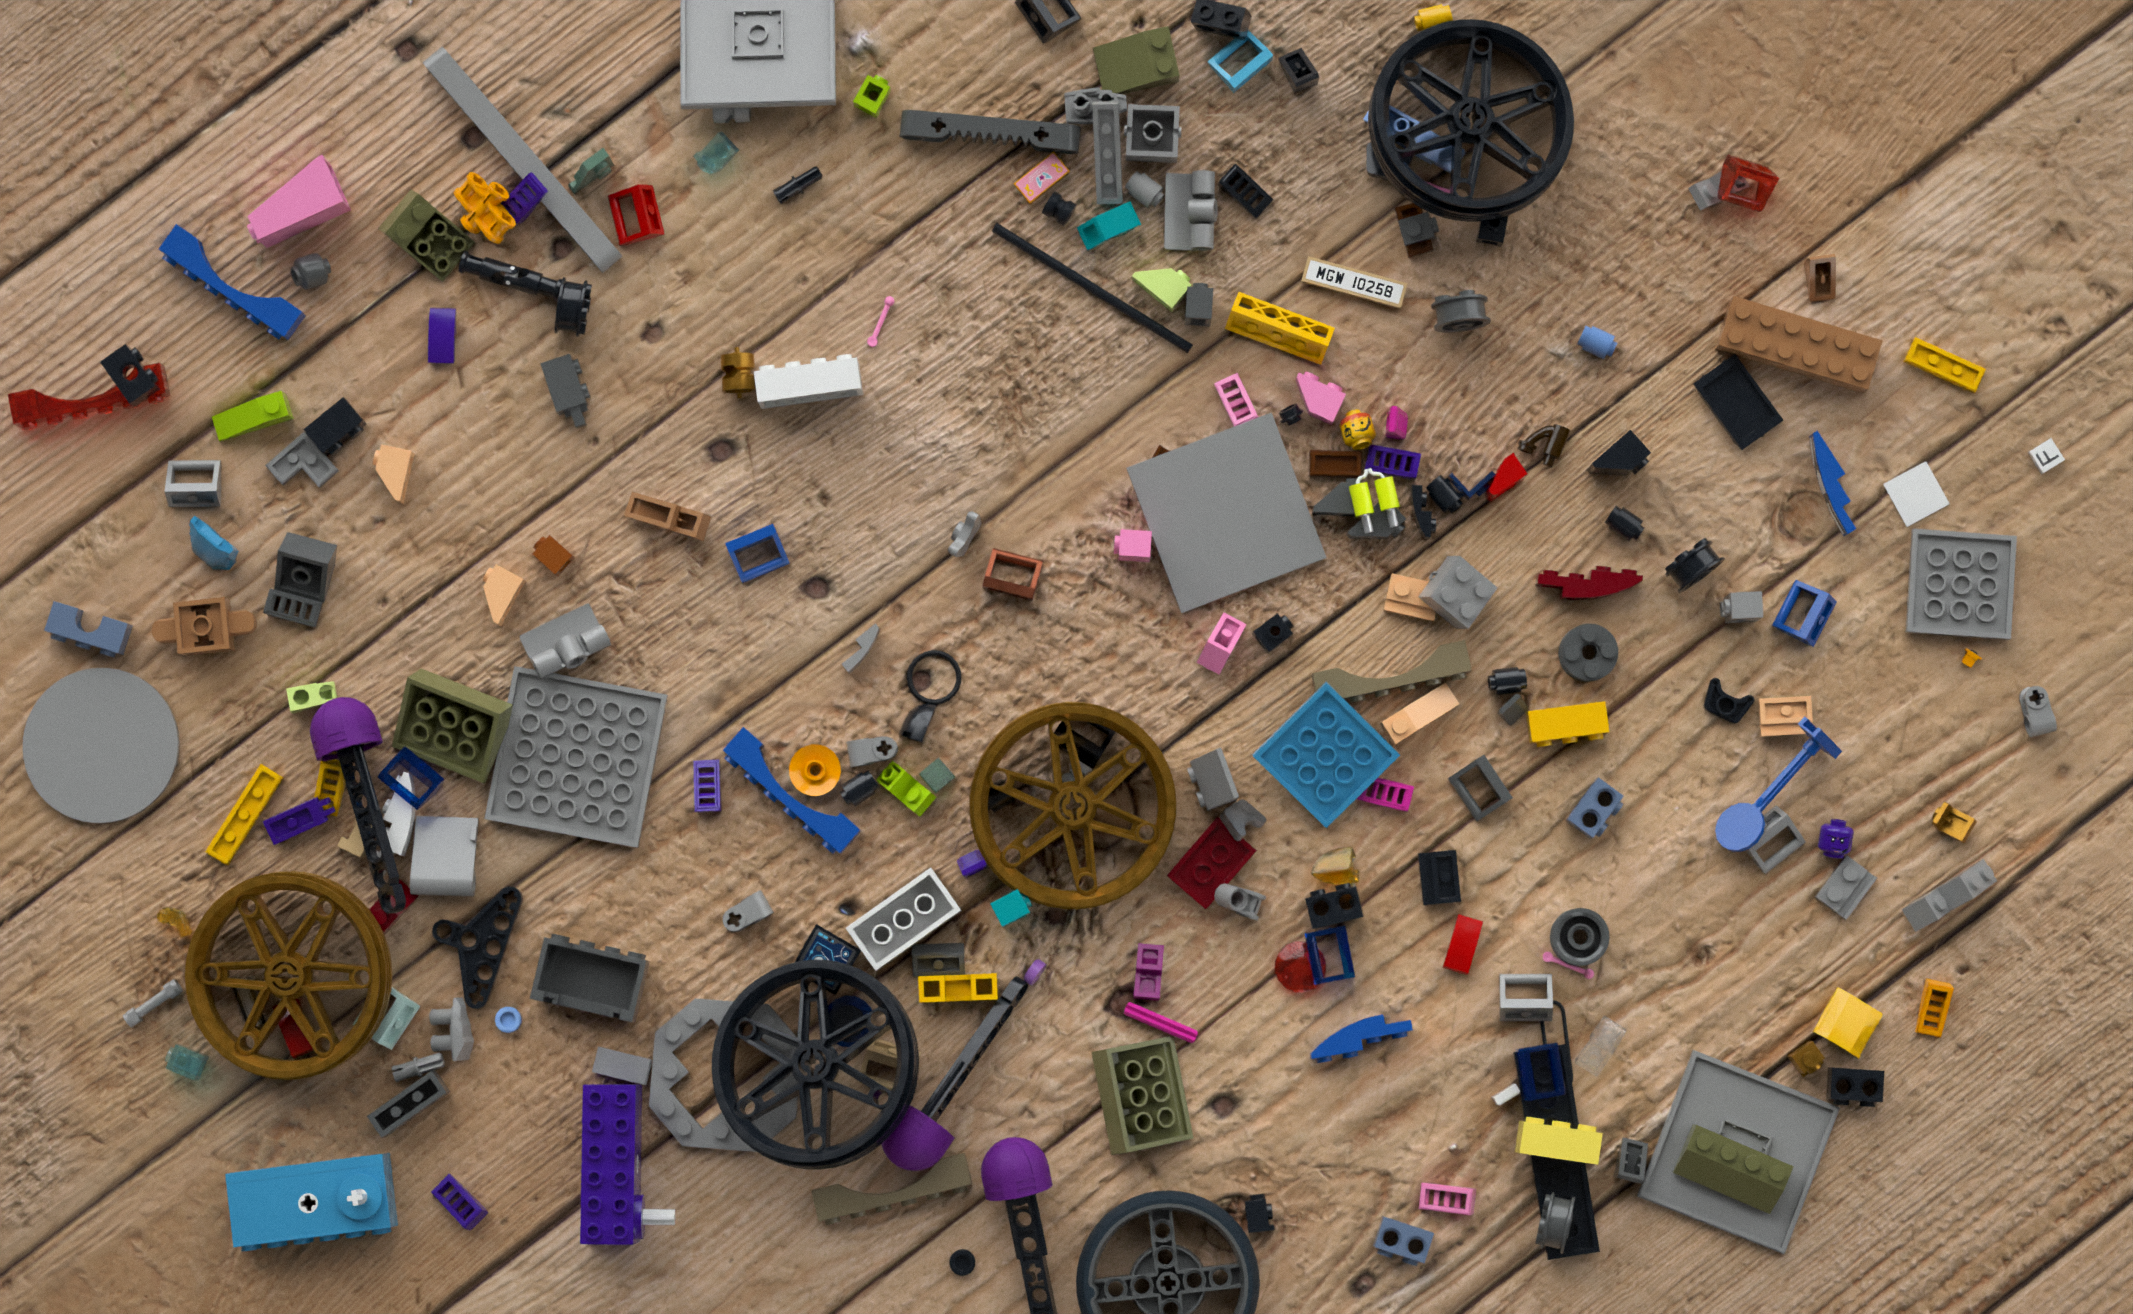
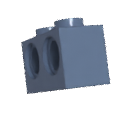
M1598 777L1565 821L1590 839L1595 835L1600 837L1608 826L1605 821L1610 814L1615 816L1622 808L1623 803L1620 801L1624 796ZM1601 792L1609 794L1611 802L1607 807L1601 806L1598 802V795ZM1585 813H1591L1595 817V825L1591 828L1586 827L1582 822Z
M1382 1216L1373 1246L1379 1248L1378 1254L1392 1258L1394 1253L1403 1256L1402 1262L1417 1266L1418 1262L1425 1263L1434 1233ZM1387 1231H1394L1397 1234L1395 1244L1386 1245L1384 1243L1383 1235ZM1412 1239H1419L1422 1243L1421 1251L1416 1254L1408 1250V1244Z

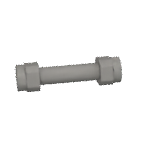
M175 979L166 983L162 991L136 1009L133 1007L123 1015L124 1020L131 1028L143 1021L142 1017L167 999H174L183 992L180 984Z

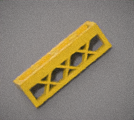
M1238 292L1225 329L1320 365L1335 330L1332 326ZM1240 302L1251 306L1252 309L1243 308L1239 306ZM1265 313H1271L1275 315L1276 318L1273 319L1267 317ZM1289 322H1295L1301 327L1291 326ZM1314 331H1319L1321 333L1327 334L1326 338H1323L1321 336L1315 335Z

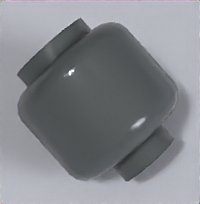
M317 253L295 259L293 267L290 269L295 285L301 286L304 290L326 284L328 274L331 273L328 260L326 258L322 259Z

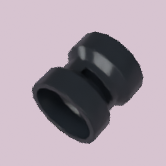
M1054 191L1044 206L1042 214L1047 217H1054L1057 223L1064 227L1075 211L1077 204L1072 201H1065L1062 199V195Z

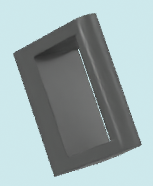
M1482 755L1448 778L1476 822L1513 798L1485 755ZM1475 766L1499 800L1483 812L1460 779V776Z

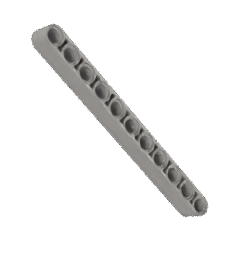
M441 47L423 62L425 67L523 180L528 173L532 172L544 185L548 192L541 202L599 270L604 273L622 257L620 252L450 54Z

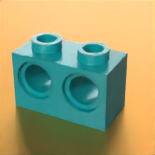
M1018 889L990 903L1003 928L1030 914L1028 908L1032 907L1028 896L1023 893L1020 894Z

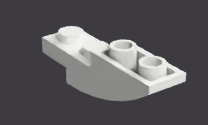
M403 772L402 776H397L392 787L395 790L391 800L387 799L382 809V813L385 814L383 820L392 823L390 828L386 827V832L393 856L394 853L405 856L414 827L416 810L415 786L413 776L407 772ZM376 850L377 856L380 858L381 850L380 852Z

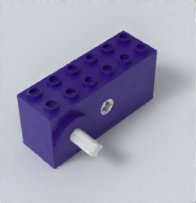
M643 1084L583 1085L580 1244L634 1245L640 1242V1239H644L645 1225H675V1209H645V1196L641 1194Z

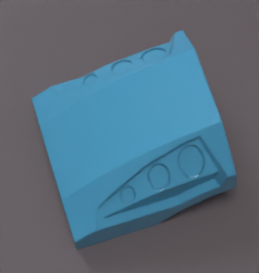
M194 516L189 523L193 553L213 570H230L236 563V556L239 551L224 538L220 537L207 523Z

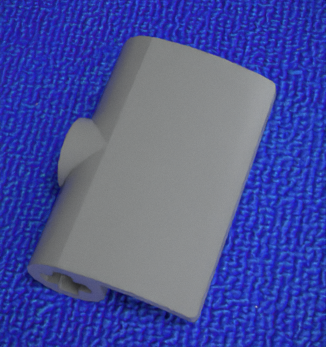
M1198 170L1193 171L1192 174L1166 173L1164 248L1166 250L1182 251L1213 250L1214 222L1217 221L1218 205L1215 199V172Z
M585 604L520 635V641L540 679L565 667L567 669L576 668L582 665L588 656L611 646L610 639L604 627L599 625L590 604Z

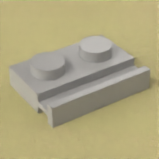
M1846 855L1816 894L1815 898L1847 920L1877 877Z

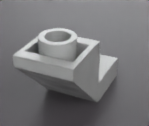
M1737 164L1723 169L1711 178L1698 182L1688 189L1701 211L1730 198L1750 186L1746 181L1744 172L1740 170Z

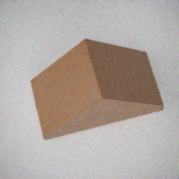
M1835 254L1809 257L1804 262L1810 302L1835 299Z

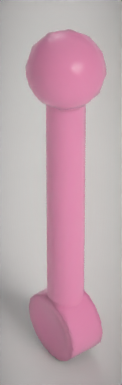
M891 296L885 298V307L873 335L867 340L870 347H875L878 344L877 336L890 306L895 302Z
M1550 952L1543 954L1545 962H1555L1584 974L1587 979H1591L1594 976L1592 969L1585 970L1578 966L1567 964L1561 959L1554 957Z

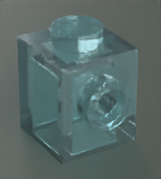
M176 1044L174 1048L171 1047L165 1057V1062H168L166 1069L189 1079L199 1080L209 1056L182 1044Z

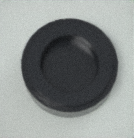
M966 1249L955 1251L949 1260L951 1270L960 1276L970 1274L976 1264L974 1255Z

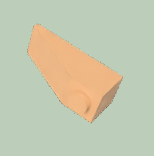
M1444 683L1387 718L1380 725L1394 746L1460 704L1448 685Z

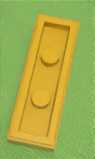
M1916 337L1913 339L1903 361L1972 393L1976 392L1986 370Z

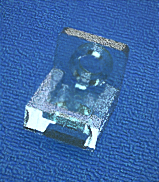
M719 132L702 151L696 152L693 157L698 161L697 165L701 170L713 174L721 171L739 149L723 132Z

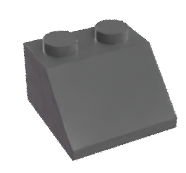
M287 532L278 550L274 589L324 603L336 563L337 545Z

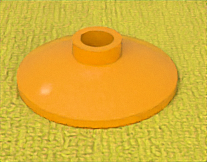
M811 744L802 747L793 755L789 764V776L792 784L797 790L809 796H821L830 792L840 779L841 766L839 759L831 749L823 745ZM813 766L820 768V773L817 776L811 774Z

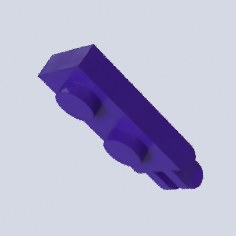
M318 796L264 820L263 824L273 845L328 821L327 815L334 813L336 810L334 806L325 810L322 806L331 802L330 797L320 801Z

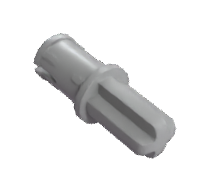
M441 1053L420 1059L414 1057L413 1061L392 1066V1071H394L392 1074L396 1082L417 1075L422 1077L423 1073L443 1068L445 1061Z

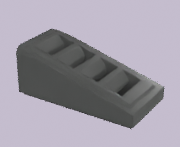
M270 588L263 613L316 628L323 603ZM277 596L281 597L278 611H273ZM287 599L292 600L289 612L285 614L284 610ZM298 602H301L302 606L300 609L299 617H296L294 615L297 608ZM308 604L313 605L309 620L304 619Z

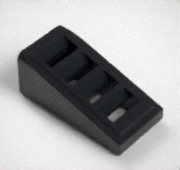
M1236 163L1218 182V186L1255 219L1273 201ZM1236 175L1240 177L1232 187L1228 184ZM1245 182L1247 186L1238 194L1236 190ZM1253 189L1255 193L1246 202L1243 198ZM1261 196L1263 200L1254 209L1251 205Z

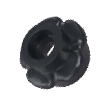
M1297 403L1284 408L1279 412L1282 419L1280 422H1286L1288 426L1295 424L1302 419L1300 415L1303 413V409L1301 410Z

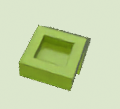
M893 760L876 779L877 782L919 817L937 798Z

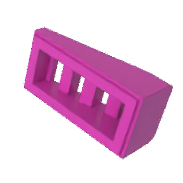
M1391 406L1387 413L1385 436L1386 438L1403 440L1406 438L1408 416L1397 406Z
M1377 778L1373 782L1371 797L1366 796L1367 789L1357 797V800L1408 812L1414 786ZM1379 784L1384 785L1381 799H1376ZM1389 787L1394 788L1391 802L1386 801ZM1404 790L1402 803L1397 804L1399 791Z

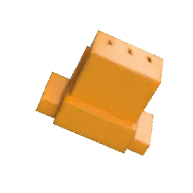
M1965 648L1964 650L1967 652L1961 662L1971 668L1978 659L1981 660L1982 658L1974 650L1970 651Z

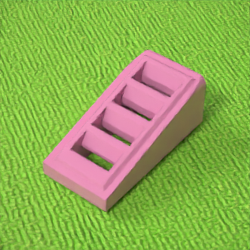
M1238 373L1214 383L1234 427L1258 418ZM1237 384L1238 388L1224 394L1223 390ZM1240 394L1242 395L1241 398H1238L1230 403L1228 402L1229 399ZM1243 404L1247 405V407H1244L1234 413L1232 411V409H1235Z
M1422 1182L1419 1209L1473 1215L1476 1189ZM1430 1189L1435 1190L1433 1205L1428 1204ZM1441 1191H1445L1443 1206L1439 1205ZM1451 1192H1456L1454 1207H1450ZM1462 1193L1466 1194L1465 1208H1461Z

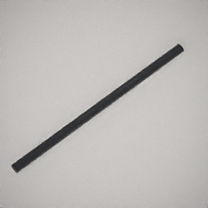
M996 223L992 229V232L1181 350L1189 353L1193 344L999 223Z

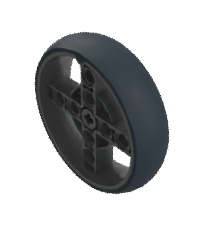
M1171 1190L1154 1191L1135 1196L1108 1212L1089 1234L1079 1257L1076 1275V1293L1081 1314H1103L1099 1303L1133 1300L1143 1314H1165L1163 1307L1168 1302H1174L1178 1305L1177 1314H1193L1201 1305L1206 1291L1240 1288L1237 1305L1233 1314H1255L1260 1289L1259 1268L1254 1249L1236 1220L1224 1209L1203 1197ZM1172 1211H1180L1197 1216L1212 1225L1231 1247L1237 1263L1203 1266L1200 1259L1192 1251L1176 1244ZM1148 1213L1152 1247L1145 1250L1136 1259L1130 1274L1096 1278L1101 1255L1110 1239L1125 1224ZM1159 1223H1165L1169 1226L1170 1232L1166 1237L1161 1238L1155 1234V1227ZM1163 1249L1170 1250L1173 1255L1172 1260L1167 1264H1162L1157 1258L1158 1253ZM1217 1270H1224L1227 1273L1228 1277L1224 1284H1216L1213 1281V1274ZM1190 1273H1198L1201 1276L1202 1280L1199 1286L1191 1287L1187 1284L1186 1280ZM1164 1276H1170L1171 1280L1176 1281L1175 1285H1171V1290H1166L1165 1286L1160 1285V1282L1164 1281ZM1140 1278L1146 1279L1149 1282V1289L1144 1293H1139L1134 1288L1135 1282ZM1118 1281L1123 1285V1291L1120 1295L1113 1296L1109 1293L1108 1286L1111 1282Z

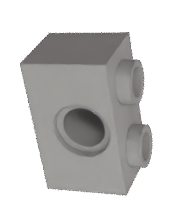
M1762 591L1736 592L1725 596L1724 601L1720 602V615L1725 617V623L1757 622L1762 619Z

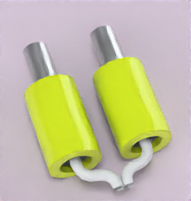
M1371 468L1365 469L1364 474L1357 478L1356 484L1349 486L1355 517H1361L1365 534L1374 532L1370 514L1375 513L1368 482L1360 483L1362 479L1367 477L1368 472L1372 476L1381 477V479L1375 480L1374 484L1380 509L1387 512L1390 528L1399 526L1395 509L1399 508L1400 505L1393 476L1384 477L1382 473L1373 472Z

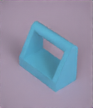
M1248 30L1246 40L1234 38L1209 59L1207 63L1229 89L1235 93L1273 60V54ZM1246 41H1249L1260 54L1231 77L1219 64Z

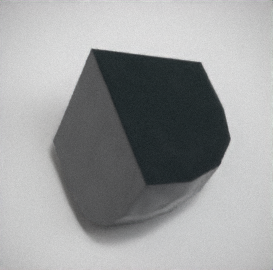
M922 704L909 711L903 721L899 735L923 744L937 705Z

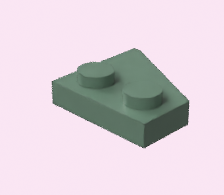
M604 148L585 160L579 167V170L574 175L575 180L568 185L574 194L596 178L603 179L611 173V167L614 164Z

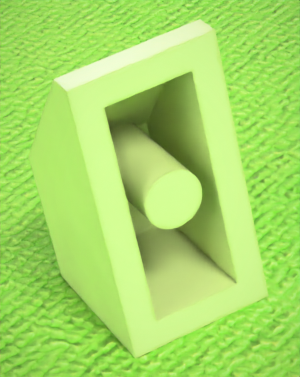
M1172 268L1138 271L1132 275V280L1171 312L1186 295L1187 286L1191 287L1192 285L1189 283L1191 279L1181 270L1176 272Z

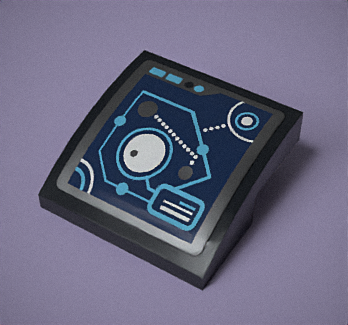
M816 924L795 962L830 960L853 966L861 950ZM817 980L812 981L813 983H815V984L818 985V981H817ZM825 981L826 990L836 995L842 983Z

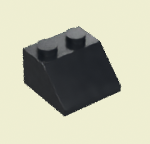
M1629 430L1586 470L1589 474L1626 476L1632 471L1635 475L1649 462L1647 457L1651 452Z

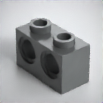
M1193 283V287L1187 286L1185 325L1210 327L1213 288H1208V284Z

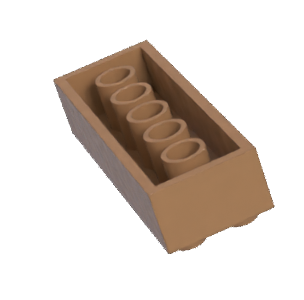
M1733 296L1729 300L1715 350L1732 355L1736 354V356L1864 394L1869 389L1883 340Z

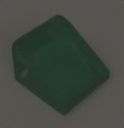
M939 758L919 773L936 794L955 778L953 773Z

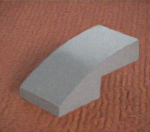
M876 623L856 639L861 649L842 663L849 674L860 665L874 646L880 631Z
M598 1047L592 1072L647 1085L653 1060Z

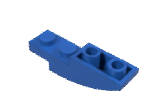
M1383 1014L1359 1020L1327 1037L1310 1053V1059L1316 1058L1317 1063L1333 1061L1332 1055L1342 1054L1343 1059L1358 1056L1357 1051L1363 1050L1361 1039H1366L1368 1044L1382 1041L1381 1036L1389 1034L1392 1035V1039L1407 1037V1031L1413 1030L1411 1020L1385 1024Z

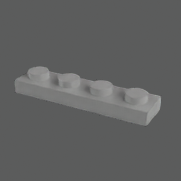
M1119 101L1093 102L1097 204H1122Z

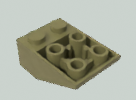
M413 190L406 194L378 228L442 282L459 263L463 252H468L475 243L468 235Z

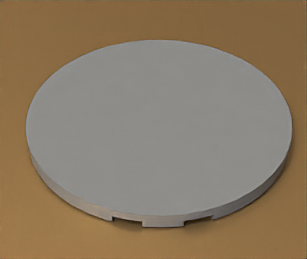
M112 668L81 670L54 683L42 694L32 708L23 735L25 768L30 781L39 795L60 813L70 818L90 823L118 822L144 811L166 790L179 757V731L168 703L145 680L131 673Z

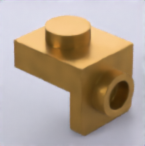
M1944 802L1941 807L1939 806L1932 817V825L1938 831L1963 844L1977 823L1974 818L1952 808L1947 802Z

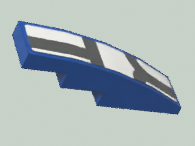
M1817 430L1809 436L1813 465L1828 509L1844 537L1856 529L1843 509V506L1851 502L1838 482V479L1844 476L1845 472Z

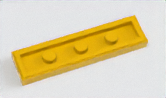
M260 764L205 852L229 866L284 777Z

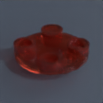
M1295 941L1287 944L1279 951L1275 960V973L1278 981L1286 989L1305 993L1315 989L1322 982L1326 974V961L1323 953L1315 945L1306 941Z

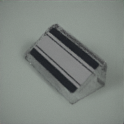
M250 975V976H247V977L243 978V979L256 980V978H255L254 975ZM230 987L245 1025L260 990ZM266 1006L256 1025L258 1029L262 1028L270 1017Z

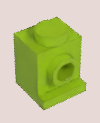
M867 75L853 100L854 107L877 118L891 92V88L888 86L889 82L878 75H875L874 78ZM876 92L879 96L876 100H871L869 98L870 93Z

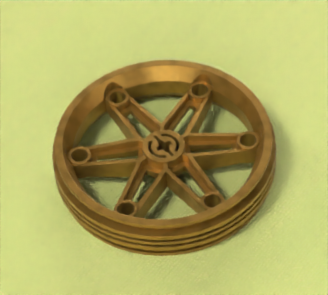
M1061 702L1038 707L1017 717L1006 725L988 744L980 757L972 778L969 794V816L973 836L980 853L994 874L1013 891L1018 889L1020 894L1027 895L1029 900L1048 907L1086 909L1105 905L1123 897L1150 876L1163 858L1170 843L1175 826L1177 801L1174 781L1168 763L1159 747L1141 727L1124 715L1103 706L1084 702ZM1057 721H1063L1066 724V732L1060 736L1055 735L1052 730L1054 723ZM1069 721H1086L1105 726L1123 736L1130 744L1083 776ZM1048 724L1053 782L997 767L1004 755L1018 740L1033 730ZM1066 743L1075 781L1062 783L1059 744ZM1131 748H1136L1140 754L1139 759L1136 762H1128L1126 752ZM1144 760L1151 772L1156 789L1157 812L1155 824L1103 801ZM1119 763L1123 768L1095 795L1087 785ZM998 771L1006 774V781L1000 786L992 782L993 774ZM1019 781L1052 791L1048 803L1013 788L1014 782ZM990 787L1042 810L1001 851L996 844L989 823L988 795ZM1070 792L1074 801L1079 803V806L1075 807L1076 819H1074L1072 811L1066 808V805L1070 804ZM1077 792L1081 793L1086 800V809L1084 800L1076 794ZM1059 802L1062 812L1069 818H1065L1061 815L1059 810ZM1097 808L1132 823L1131 829L1127 830L1093 820ZM1051 816L1058 826L1026 848L1022 843ZM1145 825L1151 826L1153 830L1152 836L1149 839H1141L1139 836L1140 828ZM1083 828L1087 867L1080 868L1070 830ZM1092 829L1147 844L1139 858L1125 872L1113 880L1097 886ZM1060 835H1063L1076 890L1056 889L1039 884L1024 876L1015 867ZM1009 849H1017L1020 856L1016 862L1010 863L1006 861L1005 854ZM1081 877H1092L1093 884L1089 889H1081L1079 887Z
M299 871L274 872L259 875L237 884L219 897L206 911L192 936L185 964V988L191 1013L197 1026L212 1047L223 1057L241 1069L258 1076L279 1080H297L313 1077L343 1065L359 1053L371 1040L384 1018L392 989V961L390 950L380 925L367 906L354 893L337 882L317 874ZM278 890H291L308 893L319 897V899L289 940L260 895ZM250 900L256 905L254 913L248 910V902ZM326 901L332 907L329 915L323 910V905ZM239 910L260 960L210 962L212 950L221 929L227 920ZM340 912L349 920L358 933L365 949L368 966L317 960ZM260 919L263 920L282 952L275 954L273 957L257 924V921ZM319 921L322 923L305 957L296 952V950L315 922ZM211 967L217 971V978L215 980L209 975ZM265 968V981L229 977V970ZM313 970L349 973V980L312 982ZM363 970L369 975L367 984L363 983L360 978ZM288 972L289 974L299 976L290 979V977L279 976V974ZM210 985L260 990L238 1038L228 1029L220 1017L213 1001ZM368 988L366 1001L357 1022L339 1042L317 991ZM271 994L282 1000L263 1028L259 1030L256 1028V1025ZM304 994L321 1028L317 1032L295 1000ZM288 1010L318 1056L301 1060H283L263 1055L259 1051ZM248 1036H251L254 1040V1047L252 1049L246 1044ZM323 1038L328 1039L330 1042L328 1051L322 1047Z

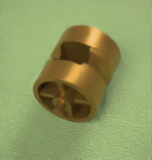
M735 347L733 353L721 355V371L725 372V376L722 377L723 393L737 394V399H742V394L756 391L755 378L751 374V371L755 369L753 353H742L739 347Z

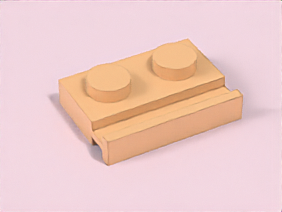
M1392 573L1383 611L1434 622L1436 612L1419 598V595L1429 581Z
M1811 696L1758 699L1760 737L1805 735L1806 733L1798 723L1804 716L1811 723L1813 722Z

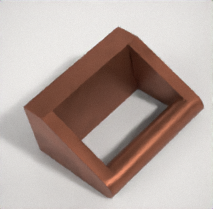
M993 548L982 587L1033 601L1043 561ZM995 560L1035 569L1031 586L1026 587L992 578Z

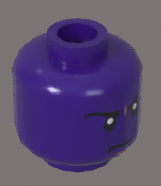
M1831 819L1830 823H1825L1820 828L1818 848L1823 851L1824 856L1844 858L1845 854L1851 852L1854 830L1846 826V821Z

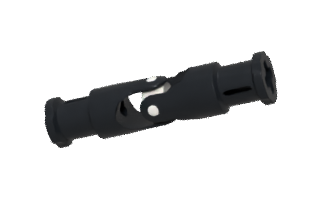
M467 251L463 252L458 268L459 273L467 272L479 276L481 280L514 288L536 296L538 294L552 297L554 301L558 302L562 279L554 280L543 276V273L517 267L492 258H479L470 255Z

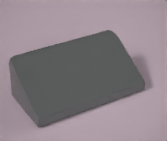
M964 943L913 945V976L965 975Z

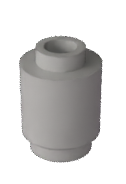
M1136 171L1125 185V188L1129 190L1128 194L1147 208L1151 205L1156 207L1164 197V194L1161 193L1163 187L1145 173L1141 174Z

